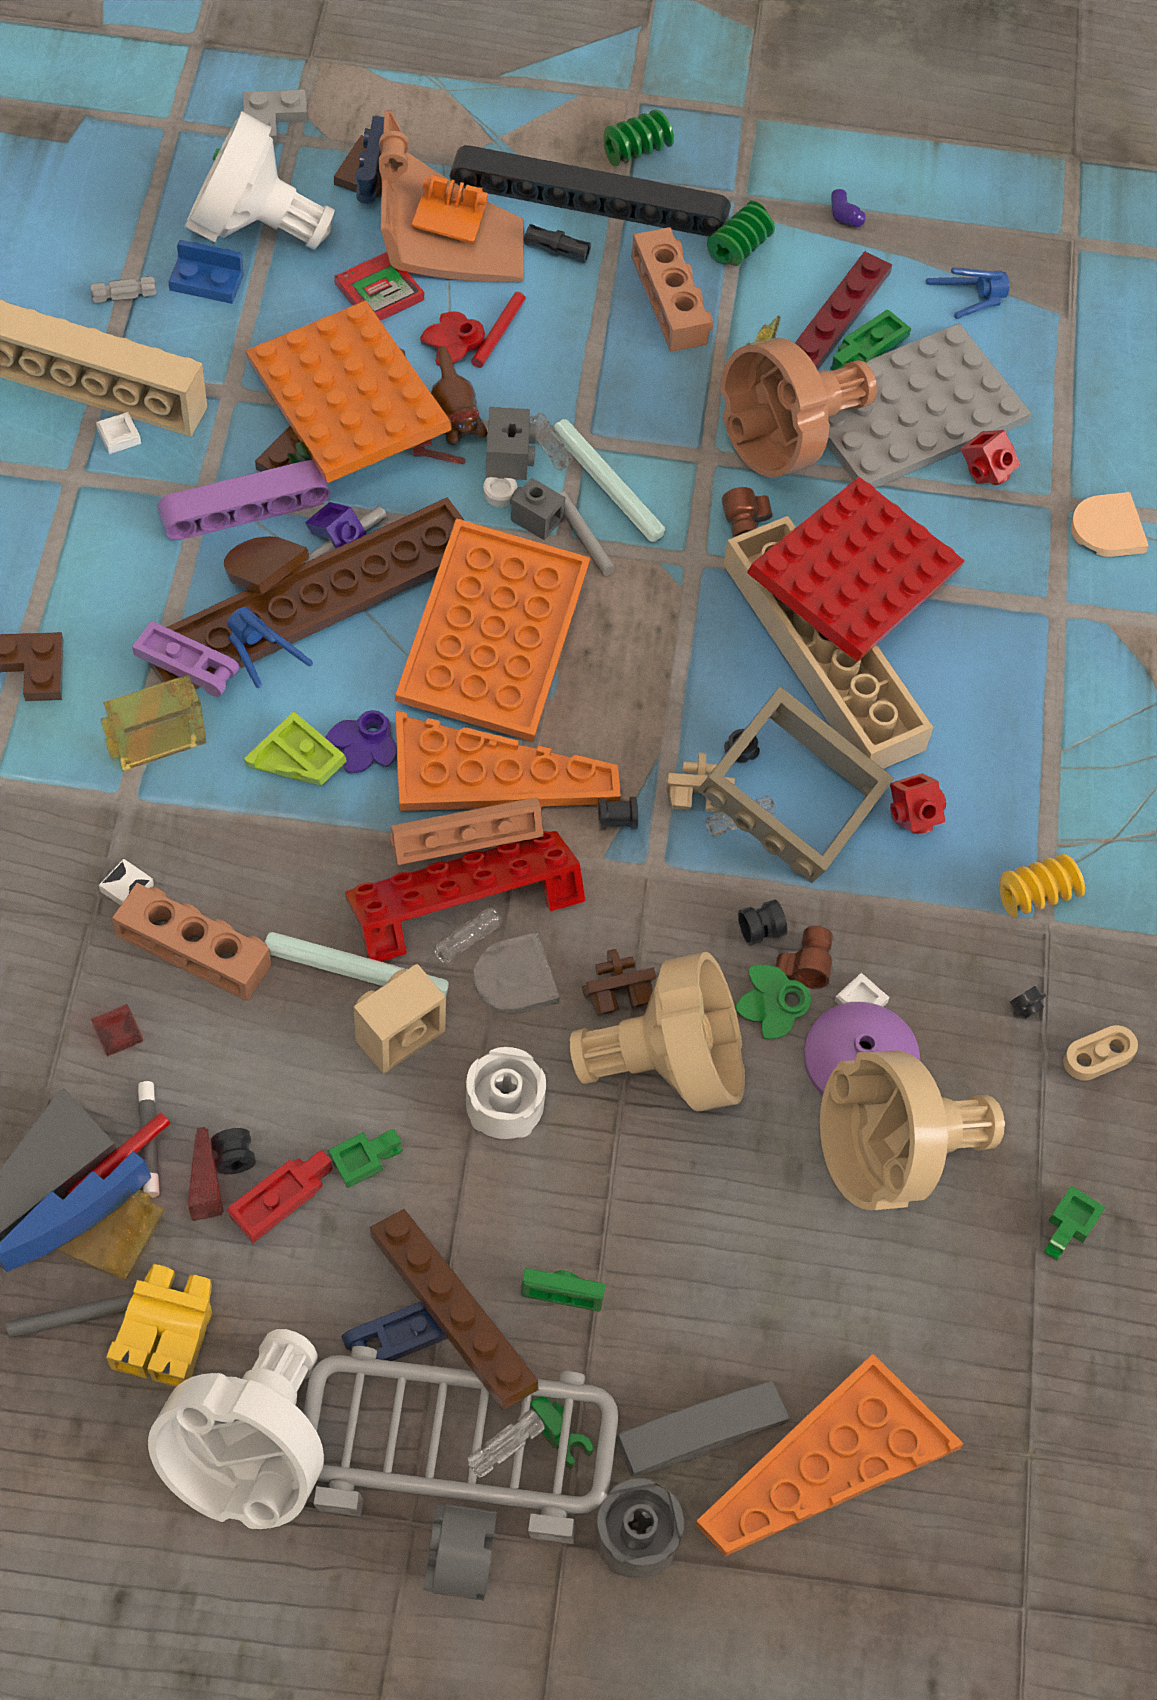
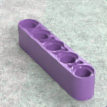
M307 460L172 493L160 499L157 509L167 537L172 540H183L321 505L330 497V490L313 460Z

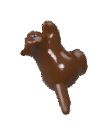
M441 346L439 348V364L442 378L433 385L431 394L450 420L452 430L445 433L446 441L451 445H456L466 435L485 438L488 432L477 413V400L474 388L469 380L457 375L447 348Z

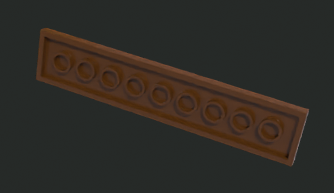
M446 497L300 565L262 595L245 590L166 628L234 659L239 667L242 668L245 665L236 647L228 639L233 632L228 628L227 622L237 609L248 607L269 628L290 644H293L436 576L456 518L464 519L449 498ZM262 637L257 643L252 645L243 643L252 663L283 648L276 642H270L265 637ZM149 662L173 700L201 687ZM209 666L206 671L214 674L216 669Z

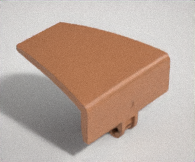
M384 111V134L379 139L381 152L379 170L382 177L381 232L390 264L395 269L438 278L477 282H522L524 280L523 218L487 201L474 244L411 227L424 190L425 177H432L434 174L437 177L448 178L407 152L408 138L401 132L393 111ZM448 179L447 187L450 186L451 180H449V179ZM455 183L454 189H459V185Z

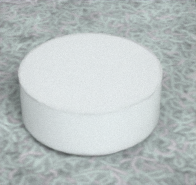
M487 478L483 485L484 499L494 507L509 506L511 496L518 488L517 482L511 478Z

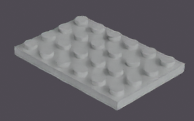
M958 323L868 361L866 364L874 373L877 383L875 400L869 406L858 409L853 407L840 410L835 416L828 417L830 428L826 445L853 481L861 477L876 488L960 452L964 445L982 431L1005 430L1007 432L1030 421L1032 413L961 324Z

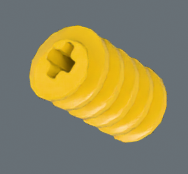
M1062 853L1057 855L1055 859L1046 858L1041 863L1033 862L1028 867L1020 866L1015 871L1008 870L1003 872L999 881V891L1006 912L1015 918L1018 916L1017 906L1022 913L1028 914L1031 912V902L1036 909L1041 910L1045 907V899L1051 906L1058 904V895L1065 902L1071 900L1072 892L1075 896L1082 897L1085 895V883L1075 861L1069 855Z

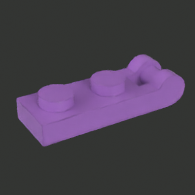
M153 621L149 623L132 646L133 655L203 687L208 694L215 697L221 696L226 689L225 682L228 678H233L240 668L234 659ZM209 666L216 669L214 674L206 671Z

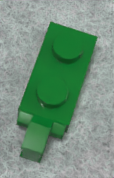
M885 310L843 338L842 344L838 347V353L833 355L830 370L840 369L846 363L857 360L867 363L908 338L911 328L890 310Z

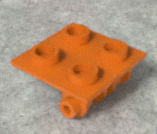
M434 174L432 177L426 176L423 184L424 190L411 227L474 244L488 201V193L483 192V188L466 185L465 191H463V182L460 183L459 189H454L455 180H451L450 186L447 187L448 179L437 177Z

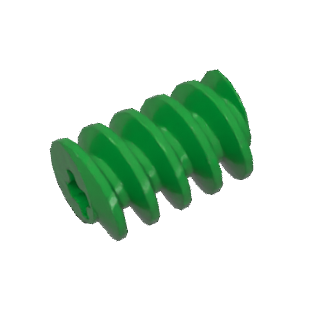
M658 109L650 111L649 114H640L638 118H629L627 122H618L616 126H607L603 134L605 153L610 164L613 166H619L620 158L624 163L630 162L631 155L638 159L641 158L642 151L649 155L652 153L653 147L655 150L660 151L663 149L664 144L667 147H671L674 143L671 124L662 111Z
M750 200L739 212L708 238V251L711 257L718 263L738 266L743 262V259H746L751 255V252H754L760 244L764 243L767 237L774 234V222L763 205L757 201Z

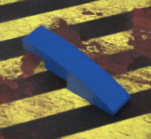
M133 1151L105 1180L92 1171L64 1200L51 1191L0 1242L1 1268L8 1272L52 1252L85 1233L118 1209L152 1178L145 1160Z

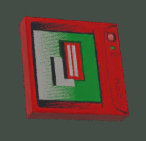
M387 252L334 276L335 285L351 305L367 301L380 321L424 300V291L407 271L395 269L390 264Z

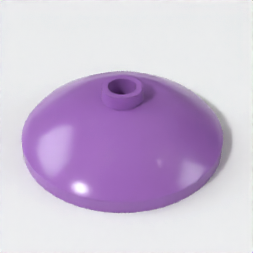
M848 1002L827 1010L812 1025L804 1046V1063L811 1082L823 1095L828 1079L835 1067L841 1061L856 1060L858 1052L899 1050L913 1055L919 1061L920 1052L912 1030L897 1014L883 1006L869 1002ZM868 1042L872 1049L864 1050L859 1043Z

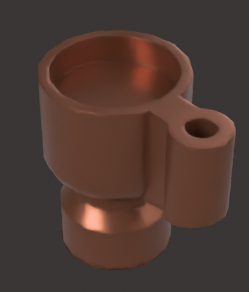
M734 488L722 496L721 500L727 522L733 525L731 528L733 538L759 528L756 521H766L773 516L769 497L766 495L755 496L751 488Z
M821 926L807 927L803 931V948L795 953L779 954L775 967L780 968L788 980L799 981L807 988L820 989L826 987L829 984L832 969V957L828 953L832 946V932Z

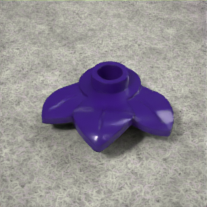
M376 710L364 712L357 720L340 721L330 729L325 737L336 748L343 749V754L347 760L343 767L347 773L363 772L374 761L377 764L388 767L397 754V745L390 736V721L383 713ZM371 728H376V729H378V731H375V732H370V731H367V730H369V729H371Z

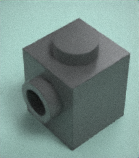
M531 478L523 488L518 487L511 496V521L545 540L564 519L566 497Z

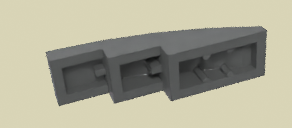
M770 1381L707 1400L618 1434L616 1442L632 1477L701 1458L707 1451L741 1442L749 1434L782 1426L790 1417L774 1382Z

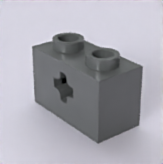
M489 407L486 478L527 480V466H534L535 446L528 445V443L535 444L536 423H529L530 409Z

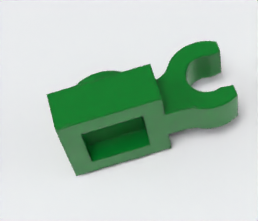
M391 1129L371 1141L362 1132L328 1149V1152L346 1188H349L383 1171L380 1159L394 1157L401 1153L403 1149L400 1145L402 1142L395 1129Z
M1070 1186L1049 1219V1222L1057 1226L1058 1229L1045 1248L1044 1253L1057 1261L1072 1237L1083 1243L1106 1207L1075 1187Z
M539 1396L530 1402L529 1417L552 1448L556 1447L558 1450L564 1409L557 1401L551 1403L547 1397ZM569 1432L565 1466L569 1469L575 1467L576 1463L569 1452L572 1447H581L588 1457L593 1453L592 1442L583 1434Z

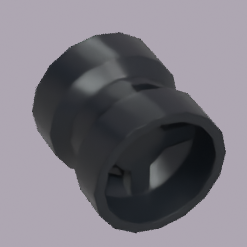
M776 899L764 902L761 908L754 909L753 907H748L738 911L740 930L749 946L761 943L764 937L771 936L772 938H777L787 934L786 918L781 905Z

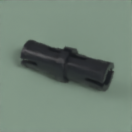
M529 224L524 237V244L550 251V254L556 257L563 255L583 263L588 259L591 250L590 242L572 238L560 230L554 232L533 224Z

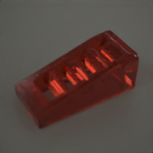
M205 1127L197 1128L195 1135L188 1207L192 1221L221 1216L222 1212H224L208 1129H205Z

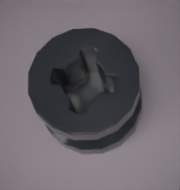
M231 1128L213 1135L211 1144L212 1149L218 1154L215 1160L217 1172L226 1175L237 1174L249 1170L256 1164L254 1152L250 1151L248 1146L251 1143L249 1130Z

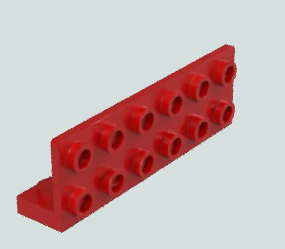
M543 831V837L502 844L497 848L483 852H469L462 858L448 862H434L424 869L410 873L400 872L394 874L389 879L375 883H361L354 889L345 891L346 900L361 927L366 956L369 959L380 962L407 954L401 922L539 881H542L546 906L550 912L586 901L580 862L557 831Z

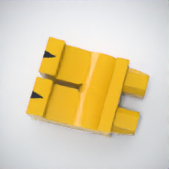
M153 1264L144 1282L137 1280L133 1290L134 1294L128 1304L115 1342L112 1341L106 1356L111 1369L145 1379L150 1374L152 1381L174 1387L191 1378L207 1324H209L212 1315L209 1302L212 1288L210 1279L198 1275H190L184 1292L172 1290L171 1286L175 1278L174 1270Z

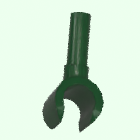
M298 442L295 445L297 453L287 454L292 464L312 460L303 442Z

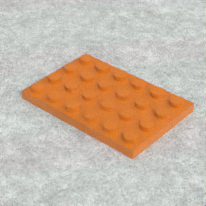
M367 301L352 305L342 311L246 350L248 361L300 442L304 443L314 464L327 483L452 430L449 418Z
M456 518L395 693V702L533 742L591 558Z

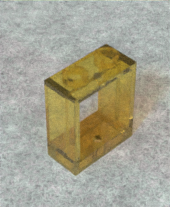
M189 675L103 702L106 717L101 718L100 721L106 736L104 739L111 760L118 758L123 771L207 743L201 702Z

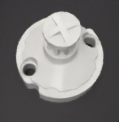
M241 111L200 189L184 227L215 243L218 236L224 238L257 220L275 230L278 227L305 241V246L315 250L329 236L332 230L335 209L327 205L324 207L298 194L295 187L278 178L273 139L269 137L271 127Z
M287 1329L273 1330L266 1335L261 1343L259 1357L252 1370L247 1371L242 1379L226 1377L221 1373L201 1374L183 1381L173 1390L151 1427L148 1437V1450L152 1464L160 1478L183 1502L217 1521L224 1522L229 1518L236 1519L251 1529L278 1527L290 1522L299 1515L324 1464L321 1440L312 1423L295 1406L297 1391L303 1380L311 1375L318 1359L314 1346L307 1338Z

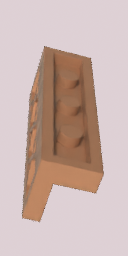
M536 797L392 825V833H388L389 842L397 864L401 865L543 837L541 805Z

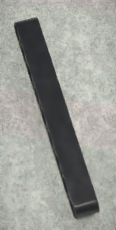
M471 145L461 146L457 150L449 175L450 180H455V183L459 186L463 182L464 189L466 185L483 188V192L661 228L670 227L671 230L710 237L727 222L731 208L730 201L725 196L717 193Z

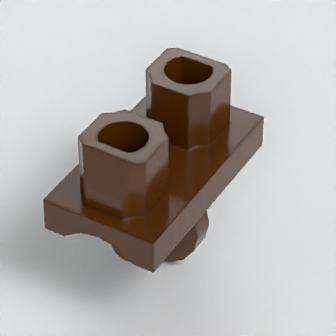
M616 949L607 950V962L595 964L597 975L610 973L611 977L586 982V985L582 986L584 998L590 997L597 1016L619 1010L614 991L626 988L631 1008L648 1005L653 992L651 982L656 979L654 967L623 974V970L635 967L633 957L620 959Z

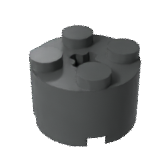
M635 1478L617 1484L601 1503L594 1530L597 1551L614 1574L630 1578H646L664 1570L673 1561L682 1538L684 1516L681 1505L670 1491L668 1492L663 1487L657 1485V1482L649 1479ZM639 1522L640 1528L646 1529L645 1534H638L636 1530H631L632 1524Z
M436 1504L423 1591L484 1601L497 1511L452 1504Z

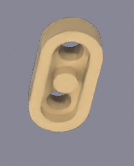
M1119 1025L1107 1027L1071 1043L1064 1055V1067L1075 1079L1082 1081L1094 1079L1127 1065L1137 1052L1138 1041L1134 1033L1126 1027ZM1110 1046L1118 1047L1121 1053L1113 1052ZM1077 1060H1084L1088 1064V1066L1084 1067L1079 1065L1077 1063Z

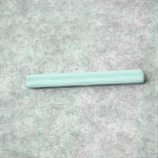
M562 419L560 422H557L553 426V434L649 541L655 542L661 539L665 531V527L568 420Z
M270 932L265 940V944L272 956L381 986L386 985L390 977L397 971L405 969L275 932ZM428 975L446 996L449 988L448 981Z

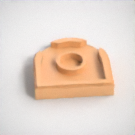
M1130 492L1092 496L1083 500L1076 507L1071 521V532L1079 545L1082 546L1084 544L1089 549L1096 551V555L1104 557L1147 552L1149 545Z

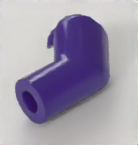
M834 190L831 193L833 218L839 223L848 226L852 225L855 228L862 226L866 219L865 213L858 206L847 202L845 190Z

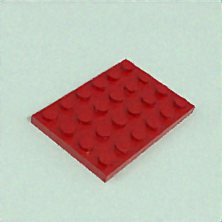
M858 477L755 560L748 569L747 574L853 660L858 662L961 568L965 560L956 554L951 547L945 545L932 535L926 527L917 523L903 512L898 505L892 503L878 492L873 485Z

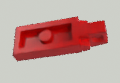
M322 1150L306 1162H303L300 1158L293 1162L288 1160L226 1209L227 1215L253 1244L316 1194L323 1186L320 1180L333 1170L332 1161Z

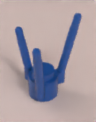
M954 267L951 269L952 274L971 277L927 278L925 281L926 284L977 285L978 295L980 297L984 296L987 300L955 312V318L969 315L989 306L1000 305V298H1006L1009 293L1008 275L1001 270L984 271Z
M248 607L237 609L229 617L227 626L233 633L228 639L236 647L256 688H261L262 683L243 643L252 645L257 643L262 637H265L270 642L279 644L307 666H312L313 662L311 659L269 628Z

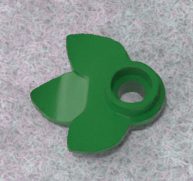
M772 965L749 967V977L755 989L750 990L740 998L735 1006V1010L746 1020L762 1022L761 1028L764 1039L781 1038L791 1031L795 1018L803 1016L808 1011L811 1004L810 992L801 982L788 980L785 973L778 967ZM788 994L796 996L798 1004L796 1006L787 1005L785 996Z

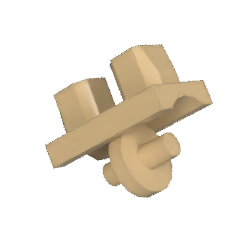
M698 752L697 762L683 761L682 772L696 773V775L668 773L666 791H670L671 809L691 810L692 793H700L697 789L708 777L705 774H710L717 765L706 763V753ZM725 777L734 784L735 778ZM706 798V812L724 813L721 809L711 806V801Z

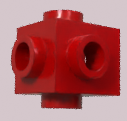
M1005 430L982 431L960 449L976 484H1002L1010 478V473L1020 466L1014 446L1010 442Z
M921 773L890 783L893 803L890 804V811L893 820L898 825L914 834H923L932 831L933 826L946 822L944 816L946 799L939 787L938 780Z

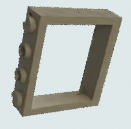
M780 686L763 705L697 791L711 801V806L721 809L731 817L739 829L749 832L757 838L769 853L778 855L789 864L795 874L799 872L813 883L827 870L893 781L894 777ZM769 718L866 795L822 855L724 777Z

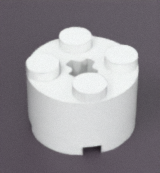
M499 1047L490 1050L489 1054L479 1060L477 1059L471 1065L466 1080V1110L472 1126L477 1131L498 1139L522 1138L528 1136L541 1119L544 1110L546 1078L542 1068L540 1069L533 1061L534 1058L527 1052L513 1047Z

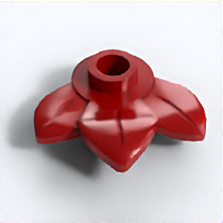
M449 311L440 315V323L427 327L420 336L422 343L438 348L435 362L437 366H440L439 348L441 346L447 348L452 362L455 363L463 359L467 351H473L480 347L484 341L485 330L479 321L467 319L463 313Z

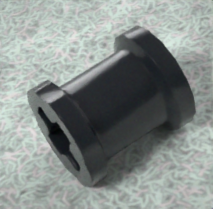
M630 797L628 801H606L605 798H599L598 821L600 831H606L607 827L629 826L631 830H637V798Z

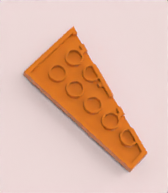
M396 710L399 811L479 809L536 797L541 807L598 805L599 798H605L606 801H620L618 765L579 755L567 757L551 753V748L538 745L537 749L519 745L518 740L466 727L458 730L442 726L438 720L427 718L426 721L410 718L408 713Z
M872 1354L696 1521L695 1526L726 1557L961 1449L964 1443Z

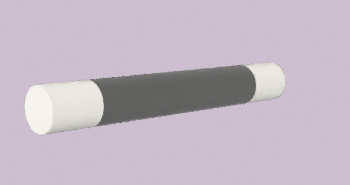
M150 1081L138 1084L140 1129L156 1116L154 1083ZM156 1136L141 1149V1158L145 1160L152 1177L143 1185V1196L146 1198H154L160 1195Z

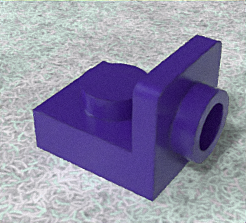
M333 502L327 503L305 522L312 534L329 538L335 549L366 535L365 529L352 508Z

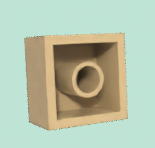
M415 964L408 970L401 969L390 977L386 985L377 991L371 990L366 992L358 999L356 1005L353 1006L355 1041L383 1074L445 1032L446 996L418 964Z

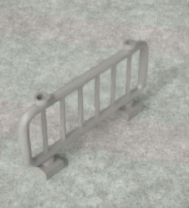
M353 1346L351 1356L335 1355L323 1359L313 1369L308 1382L303 1414L312 1423L316 1432L327 1378L335 1372L356 1374L341 1467L323 1465L317 1481L329 1483V1488L316 1486L313 1504L319 1512L361 1517L364 1499L359 1492L354 1491L355 1486L540 1509L541 1515L530 1514L528 1528L530 1538L574 1544L576 1526L574 1519L567 1518V1513H589L597 1509L607 1497L610 1488L618 1425V1407L613 1397L604 1389L593 1385H585L584 1374L562 1371L560 1372L559 1381L538 1379V1391L531 1394L534 1396L565 1399L553 1493L518 1489L531 1395L522 1399L510 1488L476 1484L489 1392L473 1371L376 1359L377 1350L365 1346ZM365 1375L398 1379L383 1472L349 1468ZM406 1380L439 1384L425 1477L391 1473ZM448 1385L481 1389L467 1483L434 1479ZM573 1400L594 1403L601 1410L593 1486L588 1494L579 1497L561 1494Z

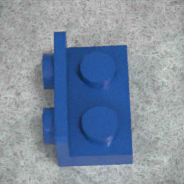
M179 240L177 244L178 260L168 281L169 290L233 304L244 276L242 254L230 249Z

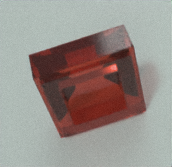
M128 1004L91 1019L93 1028L107 1057L143 1042L142 1034Z

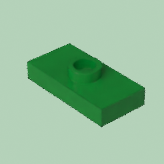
M525 1268L521 1295L526 1298L599 1312L602 1308L606 1284L580 1279L575 1273L565 1270H557L554 1273Z

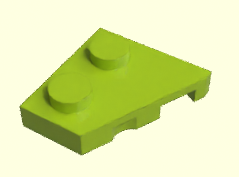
M294 711L244 758L246 765L251 769L322 786L347 761L345 755Z

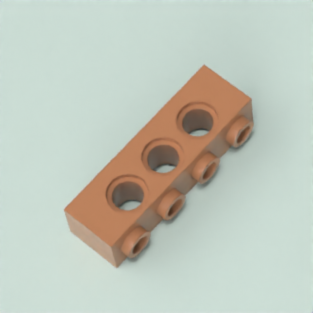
M670 227L633 234L631 257L669 351L673 352L707 345L709 331L713 329L712 316L710 311H705L701 289L695 287L693 283L692 268L683 259V249L680 240H675Z
M136 883L112 917L117 937L247 1002L271 967L270 950L261 939L251 935L246 937L234 931L227 922L220 919L214 921L202 915L191 904L183 903L181 905L169 899L162 890L156 887L147 888ZM159 920L169 921L168 923L161 926L154 925V923ZM192 936L202 937L196 942L186 941ZM227 952L235 954L233 957L228 959L219 957L221 954Z

